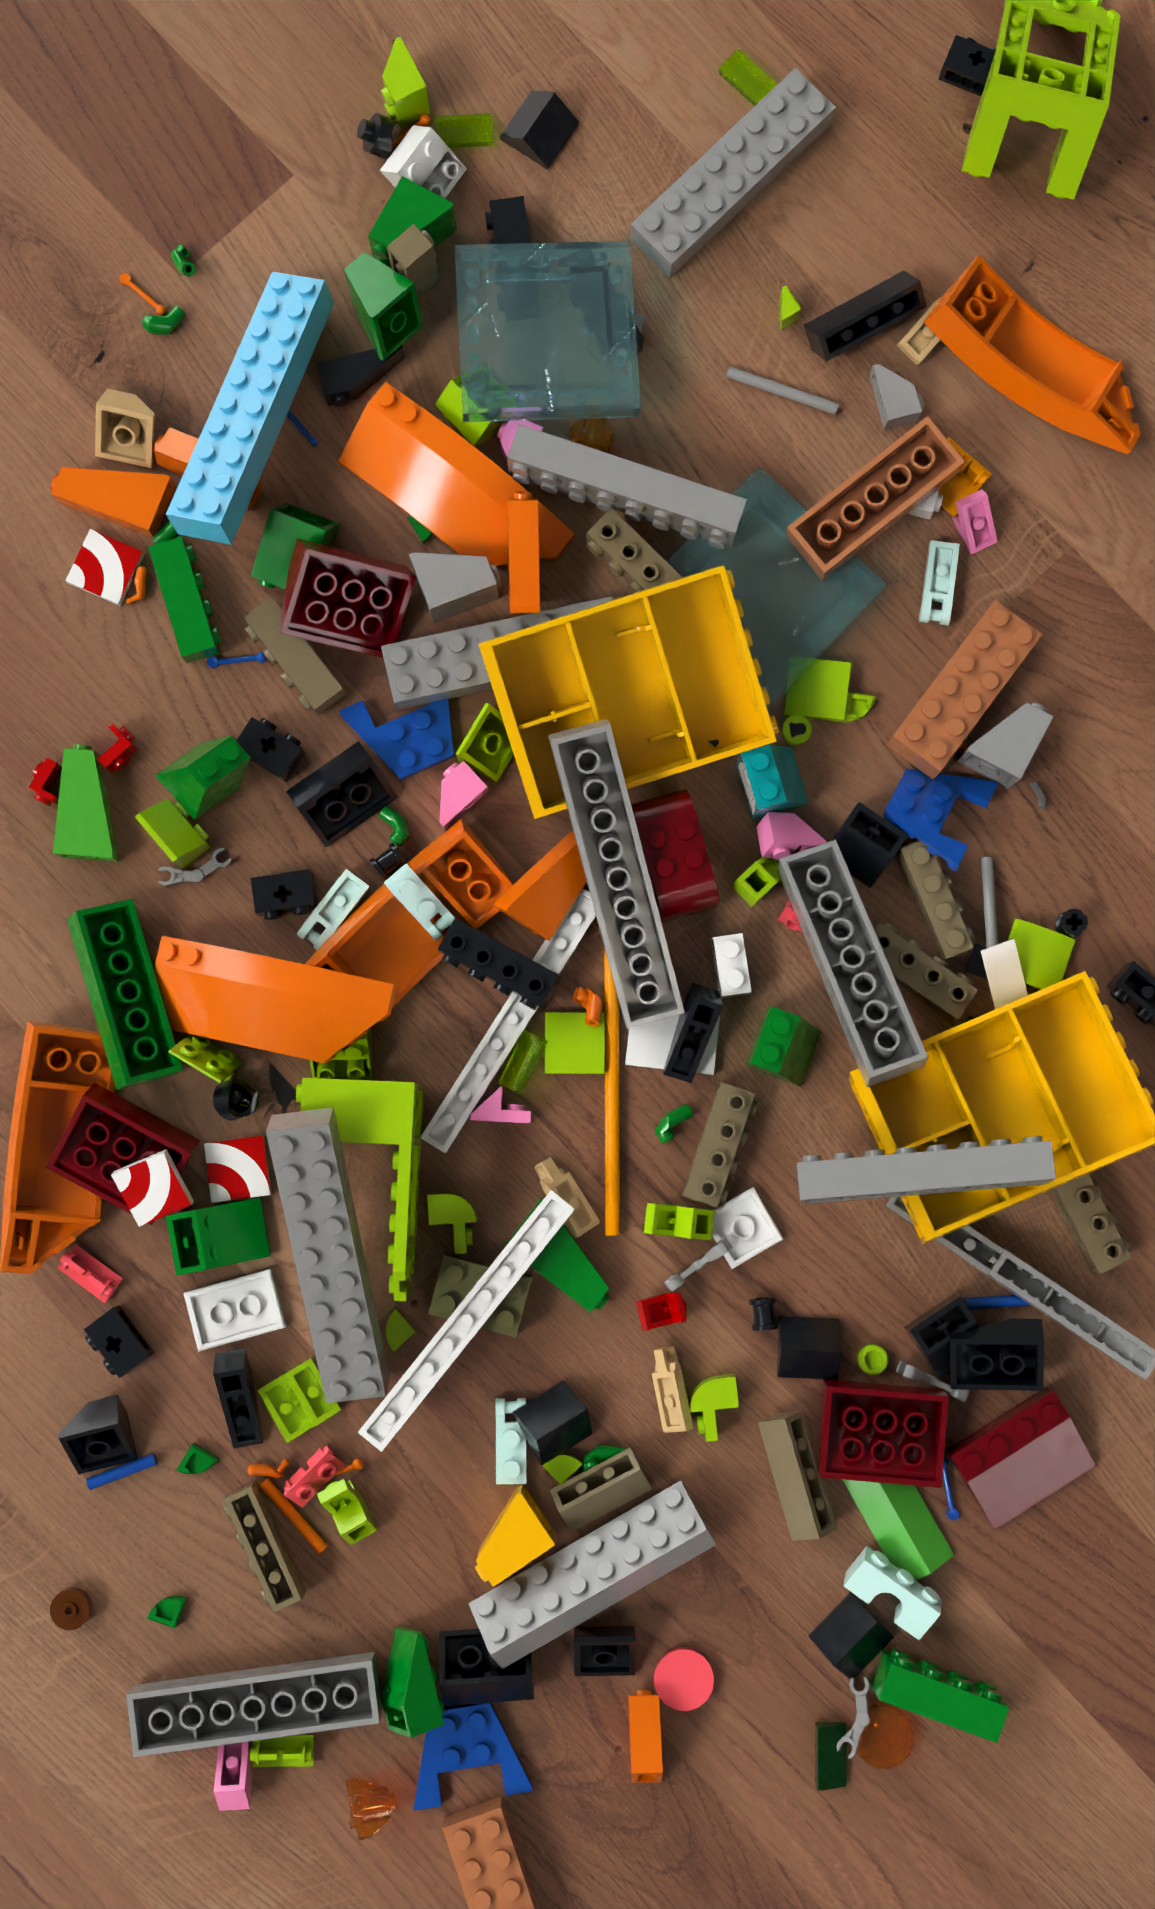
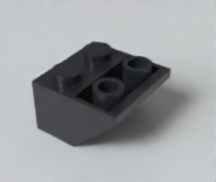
M858 802L831 841L836 839L851 876L871 888L908 835Z
M953 1294L904 1328L936 1376L941 1378L950 1372V1335L978 1328L979 1325L961 1297Z

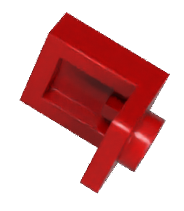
M113 723L108 728L119 740L97 759L111 773L115 769L116 771L123 769L129 763V757L138 750L131 743L135 740L134 736L124 726L119 729Z
M47 757L44 762H40L34 769L32 775L34 779L28 788L36 792L35 799L50 807L52 802L58 805L59 798L49 792L61 774L62 766Z
M680 1292L663 1293L636 1301L642 1331L687 1321V1307Z

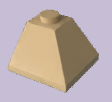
M107 388L96 403L95 456L152 469L155 413L135 394Z

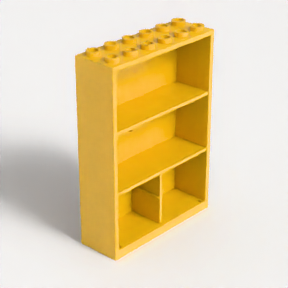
M724 565L716 566L478 643L534 819L567 809L548 735L607 719L611 725L627 789L777 742L775 734L779 733L775 717L768 714L766 705L770 704V698L766 687H762L759 684L757 676L762 675L757 658L751 657L749 647L753 646V642L748 628L744 629L742 627L740 618L744 617V611L740 600H736L733 597L731 588H735V581L731 570H725ZM718 739L719 744L714 747L708 741Z
M1086 971L923 1040L922 1044L928 1056L923 1068L870 1087H866L859 1068L849 1073L848 1081L879 1150H884V1155L895 1154L897 1152L896 1149L904 1147H915L916 1152H925L928 1146L947 1144V1149H957L960 1143L979 1142V1147L989 1146L992 1140L1011 1139V1144H1018L1020 1141H1023V1138L1042 1136L1043 1141L1052 1142L1056 1179L1049 1184L901 1196L922 1245L1155 1146V1114L1150 1106L1153 1104L1152 1096L1146 1087H1141L1137 1079L1140 1076L1138 1067L1133 1059L1128 1060L1123 1050L1126 1048L1124 1038L1119 1031L1115 1033L1110 1023L1113 1021L1111 1011L1106 1004H1101L1097 996L1100 993L1097 982L1093 977H1088Z

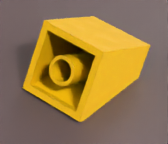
M524 1484L516 1487L478 1551L476 1559L478 1565L475 1566V1569L484 1582L489 1580L493 1587L555 1545L556 1533Z

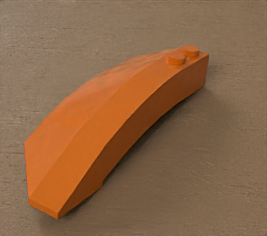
M980 255L971 262L925 319L924 323L952 353L985 382L1011 401L1066 432L1125 454L1132 451L1141 432L1139 424L1133 423L1130 412L1134 405L1129 386H1125L1122 381L1121 372L1124 371L1122 360L1116 362L1095 351L1046 319L1021 298Z
M385 382L367 403L338 460L339 464L396 504L458 555L486 556L489 565H505L508 567V497H514V492L527 490L458 433ZM538 501L539 559H557L576 535Z
M462 819L407 863L456 919L474 929H478L500 911L493 906L494 903L514 884L482 841ZM383 884L342 923L305 964L395 984L397 989L393 1002L394 1007L442 960L444 954L437 949L450 926L441 933L443 936L435 941L386 885ZM437 913L430 921L434 924L442 916Z
M166 936L161 937L155 962L156 979L171 1030L325 1064L336 1057L335 1054L345 1046L350 1047L367 1034V1029L376 1022H382L391 1015L397 985Z
M27 1021L17 1079L6 1166L0 1256L1 1272L34 1273L47 1259L55 1253L56 1255L74 1242L78 1235L101 1221L102 1198L46 1168L85 1092L94 1083H97L114 1093L115 1084L99 1032Z

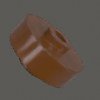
M76 1587L62 1590L54 1597L50 1605L52 1621L64 1630L78 1629L89 1619L92 1612V1602L89 1595Z

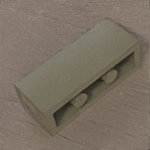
M413 224L387 246L391 269L414 282L417 298L419 299L439 282L437 272L439 267L435 260L437 255L434 251L433 245L435 243L428 232L425 230L420 231Z
M630 1447L554 1487L550 1492L559 1514L570 1531L573 1532L652 1490V1487Z

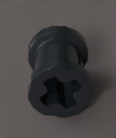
M393 842L389 844V849L380 856L369 860L384 881L388 879V874L397 867L408 863Z
M1070 909L1067 912H1063L1055 920V930L1070 938L1081 934L1088 925L1087 916L1078 909ZM1070 918L1077 925L1072 929L1071 925H1066V920Z
M776 1297L749 1299V1304L753 1306V1331L778 1329V1323L775 1322L774 1314Z

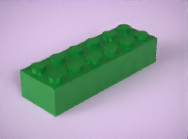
M133 899L75 911L67 919V923L116 1091L167 1078L182 1071L180 1059L168 1053L176 1044Z

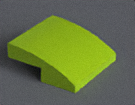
M790 659L783 716L801 715L809 720L821 719L843 722L845 720L851 663L820 659Z
M1015 919L1008 941L1015 939L1025 985L1042 990L1062 981L1075 939L1021 919Z
M545 1012V1074H604L605 1012H601L600 1025L596 1027L585 1024L586 1012Z
M311 1358L257 1390L259 1397L286 1443H289L341 1411L337 1402L326 1403L320 1373Z

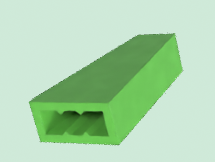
M75 744L73 749L64 748L53 854L62 858L119 862V853L102 764L97 760L100 755L91 750L92 747L88 745Z

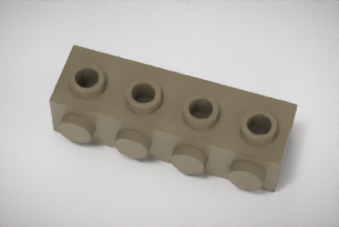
M612 508L586 533L587 548L596 557L602 556L609 563L607 566L616 577L620 578L623 576L630 583L628 587L633 593L682 578Z
M270 597L244 617L249 625L245 630L255 643L259 640L263 643L266 649L262 652L272 666L276 663L280 665L284 671L280 676L291 689L296 686L302 695L298 699L308 712L313 709L317 715H320L344 697L346 693L305 639L279 632L282 609L274 598Z
M918 841L899 849L896 857L937 955L942 960H946L973 949L972 942L975 941V937L970 926L964 925L961 918L963 914L962 905L957 897L953 898L949 889V887H952L951 879L946 870H941L938 863L940 856H933L927 851L928 846Z
M887 922L884 925L877 923L873 928L896 983L950 1020H958L978 991L972 986L974 982L962 973H958V975L952 973L947 969L949 965L937 956L931 958L923 953L924 947L916 941L909 939L907 942L898 936L900 931Z
M723 1082L719 1083L682 1196L716 1208L719 1202L725 1203L730 1188L725 1183L728 1174L734 1175L739 1158L734 1157L738 1145L744 1146L749 1130L744 1128L747 1117L753 1118L758 1101L753 1100L755 1093Z
M1089 1174L1050 1190L1092 1273L1102 1274L1132 1258L1128 1251L1131 1247L1124 1234H1119L1114 1224L1117 1222L1114 1212L1109 1206L1105 1207L1100 1197L1103 1195L1102 1189L1095 1179H1091Z
M804 1411L778 1413L758 1422L791 1540L820 1539L837 1530L838 1527L824 1479L819 1477V1462Z
M257 1480L229 1493L223 1499L224 1511L228 1519L233 1521L236 1527L237 1541L242 1549L245 1548L250 1559L248 1560L250 1570L254 1577H258L262 1586L261 1594L266 1605H270L273 1613L302 1600L306 1593L305 1588Z

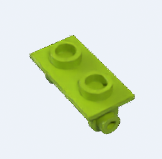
M299 1734L253 1741V1748L250 1749V1761H253L252 1767L314 1766V1734Z

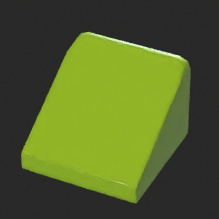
M786 285L782 287L779 298L780 330L798 321L801 311L800 305Z

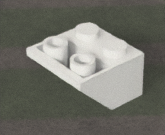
M416 125L412 126L380 169L394 187L397 186L403 176L443 198L447 197L467 170L432 127Z

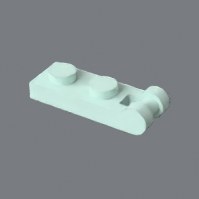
M935 540L929 542L919 622L928 623L931 620L938 621L939 625L949 626L960 544ZM932 601L942 602L941 610L931 609Z
M407 863L384 882L386 887L435 941L443 936L441 933L448 926H451L455 917ZM439 913L442 917L433 924L430 919Z
M345 869L299 929L297 936L302 940L307 939L314 944L313 948L318 950L349 917L371 887ZM318 922L326 927L321 935L314 930Z
M496 1398V1484L527 1483L526 1437L517 1421H505V1413H512V1411L524 1405L526 1398H517V1401H505V1398Z

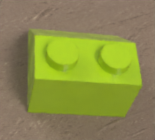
M400 36L394 41L382 75L384 89L381 90L385 101L383 105L388 117L399 122L397 124L401 129L420 120L423 114L430 115L431 113L427 86Z
M485 367L451 379L435 403L443 416L451 421L462 433L464 439L473 446L491 439L499 432L503 421L508 423L511 414L517 416L523 409Z
M167 798L138 813L135 818L172 862L182 869H186L211 847L206 842L209 835L198 823L193 826L189 822L187 817L190 814L179 802L174 804Z

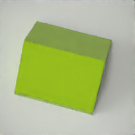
M485 703L457 750L456 756L459 762L464 761L470 768L497 783L514 754L501 713L489 703Z

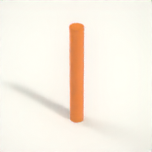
M269 1478L265 1479L259 1485L260 1488L317 1553L320 1554L328 1545Z

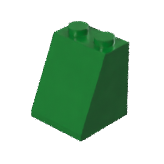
M402 176L368 235L373 258L391 268L387 246L413 224L420 231L425 230L428 232L435 243L433 247L437 246L457 229L454 204Z
M364 252L344 269L355 314L378 357L384 361L418 332L424 324L414 282Z
M289 503L270 509L251 576L259 579L258 583L265 587L275 588L277 586L286 589L289 564L297 538L332 547L341 523Z
M227 736L200 743L158 772L156 778L195 820L240 787L251 757L232 736Z
M771 1006L764 1012L745 1066L801 1087L821 1031L801 1017Z

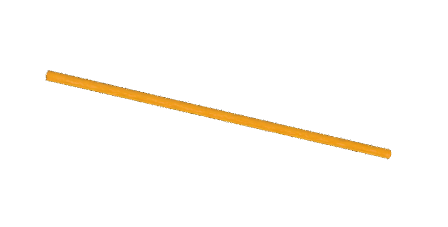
M604 948L605 1236H620L619 1001Z

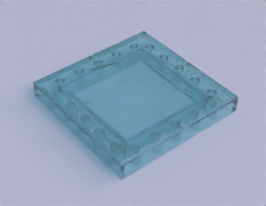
M630 241L455 245L463 422L639 417L641 403Z
M758 467L732 493V495L747 499L731 549L727 547L725 549L714 548L708 544V541L700 538L696 540L688 539L667 562L682 577L722 565L725 566V570H731L735 581V588H731L734 599L740 600L744 611V617H741L740 620L744 629L748 628L752 638L753 646L749 647L751 657L757 658L762 675L757 677L760 686L767 689L770 704L766 705L769 711L804 672L885 590L887 584L856 555L821 581L785 536L787 527L807 512V510Z

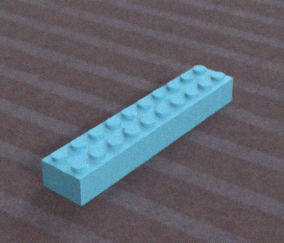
M278 272L271 273L166 512L177 534L232 545L334 305L325 280Z

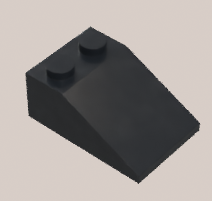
M1007 1319L950 1335L951 1389L1043 1391L1044 1334L1042 1319Z

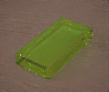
M739 49L718 69V74L753 106L757 105L778 85Z
M492 114L434 116L435 132L449 148L493 146Z
M524 1030L498 1084L522 1095L548 1041Z

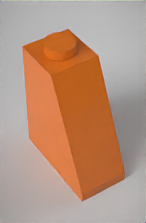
M651 1690L635 1691L634 1696H628L631 1783L662 1782L663 1776L659 1695H653Z

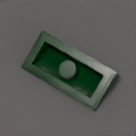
M815 1722V1786L817 1791L846 1787V1742L841 1752H837L836 1747L838 1741L846 1734V1722Z

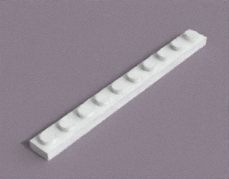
M585 889L581 890L550 941H544L533 961L560 974L596 917L590 892ZM513 992L420 1137L445 1154L536 1012V1010L534 1011L520 1003L519 1001L522 997Z
M552 1190L547 1194L358 1431L361 1436L381 1452L384 1450L575 1209Z

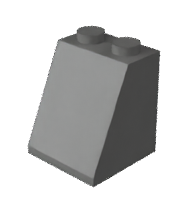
M418 552L409 554L413 571L433 623L499 599L498 589L502 588L501 579L496 565H489L486 556Z
M1026 703L970 745L959 756L957 762L1009 789L1023 776L1054 716L1048 714V710L1040 704Z

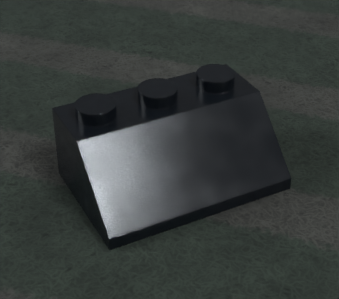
M359 741L286 791L325 847L331 845L398 798Z
M479 1628L439 1631V1687L444 1706L534 1699L532 1652L502 1669L490 1656Z

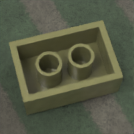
M446 1253L443 1256L428 1315L448 1320L491 1265ZM526 1274L521 1276L482 1325L481 1329L514 1338L517 1337L532 1276Z

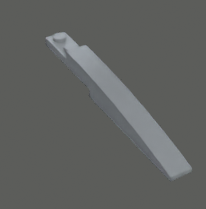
M901 1196L890 1197L885 1207L913 1225ZM969 1225L934 1240L1146 1381L1155 1368V1349Z

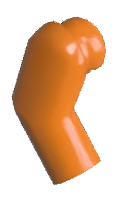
M577 988L573 994V999L587 1010L585 1024L592 1027L599 1026L602 1011L601 997L589 988Z

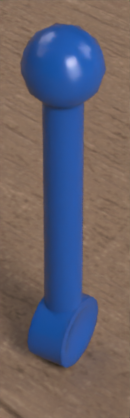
M289 410L287 413L288 418L313 447L317 446L319 443L315 437L307 431Z
M262 651L257 655L223 659L211 656L207 659V665L215 669L221 664L249 661L264 663L267 661V658Z
M944 1457L942 1475L949 1507L946 1515L950 1520H957L959 1512L954 1507L947 1469L949 1460Z

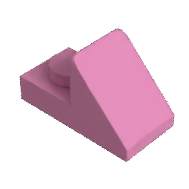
M981 489L956 501L958 514L955 517L952 516V519L968 551L974 554L997 543L987 493Z
M501 1086L471 1113L470 1120L531 1123L532 1111H525L526 1105L508 1104V1110H502L503 1086Z

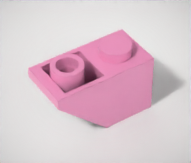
M767 812L756 826L763 858H774L779 861L781 858L827 843L824 838L793 813Z

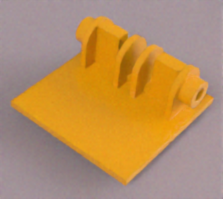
M948 437L947 440L964 459L965 464L960 473L939 489L938 494L944 495L941 507L955 517L958 514L956 501L977 492L991 477L992 473Z

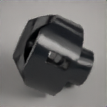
M375 113L370 120L363 119L358 126L357 137L363 140L364 151L380 158L388 159L393 153L391 143L392 132L396 123L399 122L379 113Z
M237 1078L220 1083L216 1086L213 1093L214 1108L221 1117L229 1121L254 1113L259 1104L258 1092Z

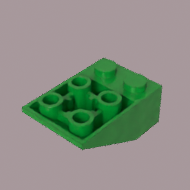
M260 1197L166 1216L176 1276L271 1256Z
M397 1627L394 1631L381 1701L388 1730L413 1738L445 1725L442 1716L445 1713V1708L441 1698L437 1696L435 1688L437 1676L434 1668L429 1664L427 1656L429 1644L426 1637L422 1635V1632Z

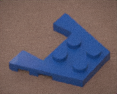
M448 698L431 702L429 705L379 727L374 726L363 700L339 710L342 719L352 727L356 734L365 741L400 781L454 758Z
M906 769L885 809L883 817L906 833L911 839L916 837L928 846V852L933 856H941L948 862L947 866L957 872L968 845L942 835L940 832L957 797L987 809L998 783L946 774H938L934 779H931L922 771Z
M492 1703L444 1707L445 1713L442 1716L445 1725L426 1732L414 1802L415 1811L442 1806L438 1773L500 1763L505 1796L533 1791L532 1782L527 1776L517 1752H515Z

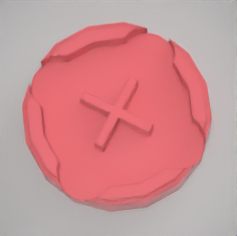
M677 1647L668 1650L657 1662L654 1668L653 1683L657 1695H659V1698L665 1705L678 1711H690L699 1708L708 1700L714 1686V1674L710 1662L699 1651L690 1647Z

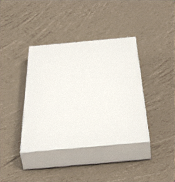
M680 1014L629 1028L625 1065L664 1069ZM720 1016L696 1073L714 1075Z
M272 1268L183 1293L198 1352L287 1327Z

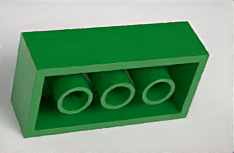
M892 1648L891 1652L882 1650L871 1682V1686L880 1701L998 1743L1009 1706L1002 1698L1003 1695L996 1691V1686L983 1680H979L978 1684L967 1680L965 1674L950 1669L949 1673L938 1670L939 1666L925 1659H921L920 1663L909 1659V1654Z

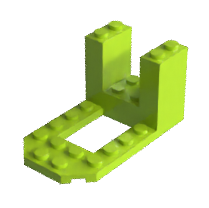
M1005 0L994 59L968 137L962 171L968 172L974 177L983 176L990 178L1010 115L1025 122L1035 121L1045 124L1052 129L1062 128L1050 163L1046 193L1052 194L1057 198L1074 200L1109 107L1121 15L1114 9L1105 10L1101 6L1102 0ZM1032 20H1037L1042 25L1053 24L1061 26L1074 33L1079 31L1087 33L1082 66L1027 52Z
M302 1077V1084H297L296 1102L301 1103L300 1111L334 1107L341 1142L399 1145V1151L393 1152V1169L398 1170L397 1182H392L391 1201H396V1214H390L389 1232H395L394 1243L388 1247V1264H393V1274L389 1278V1293H394V1301H407L411 1298L412 1283H407V1280L410 1281L411 1274H414L424 1085L415 1082Z

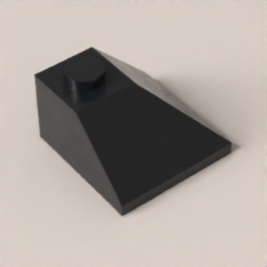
M118 1395L88 1402L58 1434V1439L78 1475L137 1460L128 1414Z

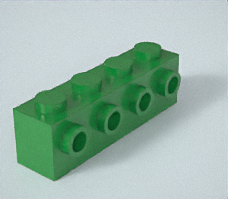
M180 536L148 546L181 657L186 663L219 654L218 644L222 643L218 627H212L209 618L214 613L209 599H204L201 589L205 588V583L201 572H195L193 562L197 561L193 545H187L183 537Z

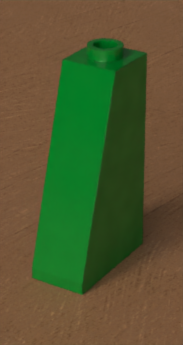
M543 1198L539 1200V1202L532 1209V1211L529 1213V1215L526 1217V1219L523 1221V1223L520 1225L517 1231L513 1234V1236L510 1238L507 1244L511 1241V1239L515 1236V1234L519 1231V1229L523 1226V1224L527 1221V1219L543 1201ZM563 1224L530 1267L590 1313L595 1308L600 1311L610 1298L607 1294L609 1286Z

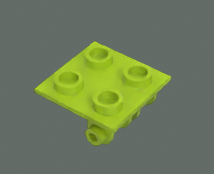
M189 1034L168 1052L218 1083L232 1079L234 1077L233 1072L243 1063L236 1059L232 1052L211 1044L208 1038Z

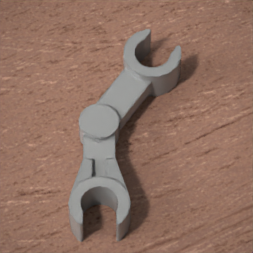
M219 848L213 852L210 861L193 871H182L167 866L159 868V872H170L171 878L169 881H158V883L165 887L183 882L201 883L205 877L218 868H228L232 864L233 859L229 858L226 862L219 863L218 856L226 851L224 848Z
M726 1237L712 1246L703 1257L700 1256L694 1260L680 1274L676 1272L666 1279L664 1284L670 1292H673L685 1282L684 1279L687 1276L701 1269L707 1264L706 1262L722 1257L732 1248V1245Z
M900 1361L896 1370L897 1373L912 1380H923V1382L931 1386H938L947 1390L950 1396L966 1402L970 1392L969 1390L951 1389L949 1384L938 1380L937 1377L928 1373L925 1374L918 1368L903 1361Z
M852 1677L849 1684L850 1690L856 1696V1721L853 1727L838 1741L836 1746L837 1752H841L845 1742H849L852 1745V1752L849 1754L848 1759H852L858 1754L862 1733L871 1722L867 1694L871 1690V1682L868 1677H864L865 1688L863 1691L856 1689V1678Z

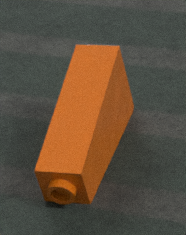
M169 427L165 435H160L154 444L157 464L182 477L198 442V438ZM261 477L247 507V513L263 490Z
M61 467L59 475L56 474L53 477L50 489L52 491L51 495L58 503L153 538L157 534L176 485L172 478L165 474Z
M527 491L514 492V497H508V590L510 613H540L538 498L532 497V492Z
M571 831L501 895L493 905L535 935L548 941L552 938L587 882L574 832Z

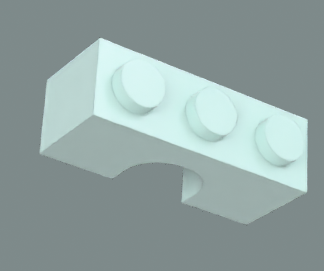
M866 1546L845 1573L843 1586L867 1604L880 1593L895 1595L900 1600V1603L895 1607L894 1623L918 1640L922 1638L941 1615L942 1599H940L939 1595L932 1588L924 1587L915 1581L914 1577L907 1570L894 1566L880 1551H873Z

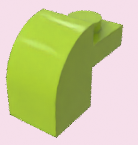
M761 857L731 885L751 908L781 881L778 874L779 861L774 858Z
M455 1193L428 1194L429 1225L453 1224L455 1254L468 1253V1246H473L472 1228H467V1223L478 1222V1215L474 1206L465 1197Z
M647 1203L644 1233L712 1241L715 1210Z
M734 1374L715 1375L705 1378L696 1385L691 1393L689 1400L690 1412L702 1411V1416H696L698 1434H704L706 1442L718 1441L715 1410L739 1408L736 1376Z
M342 1479L332 1482L326 1486L325 1490L317 1494L321 1505L332 1514L340 1536L351 1546L378 1531L365 1501L351 1480L346 1482Z

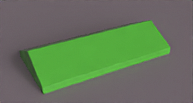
M843 1480L884 1555L897 1568L907 1570L914 1577V1580L931 1574L954 1556L915 1486Z

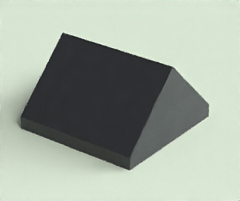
M531 91L501 134L500 140L548 170L578 126L579 121L555 92Z
M779 1316L777 1377L838 1380L842 1356L839 1318Z
M561 1381L512 1411L540 1465L546 1464L592 1435L588 1409L565 1381Z
M851 1592L808 1635L832 1665L850 1680L852 1677L855 1678L894 1638V1635Z
M634 1626L574 1627L575 1676L635 1675L636 1636Z

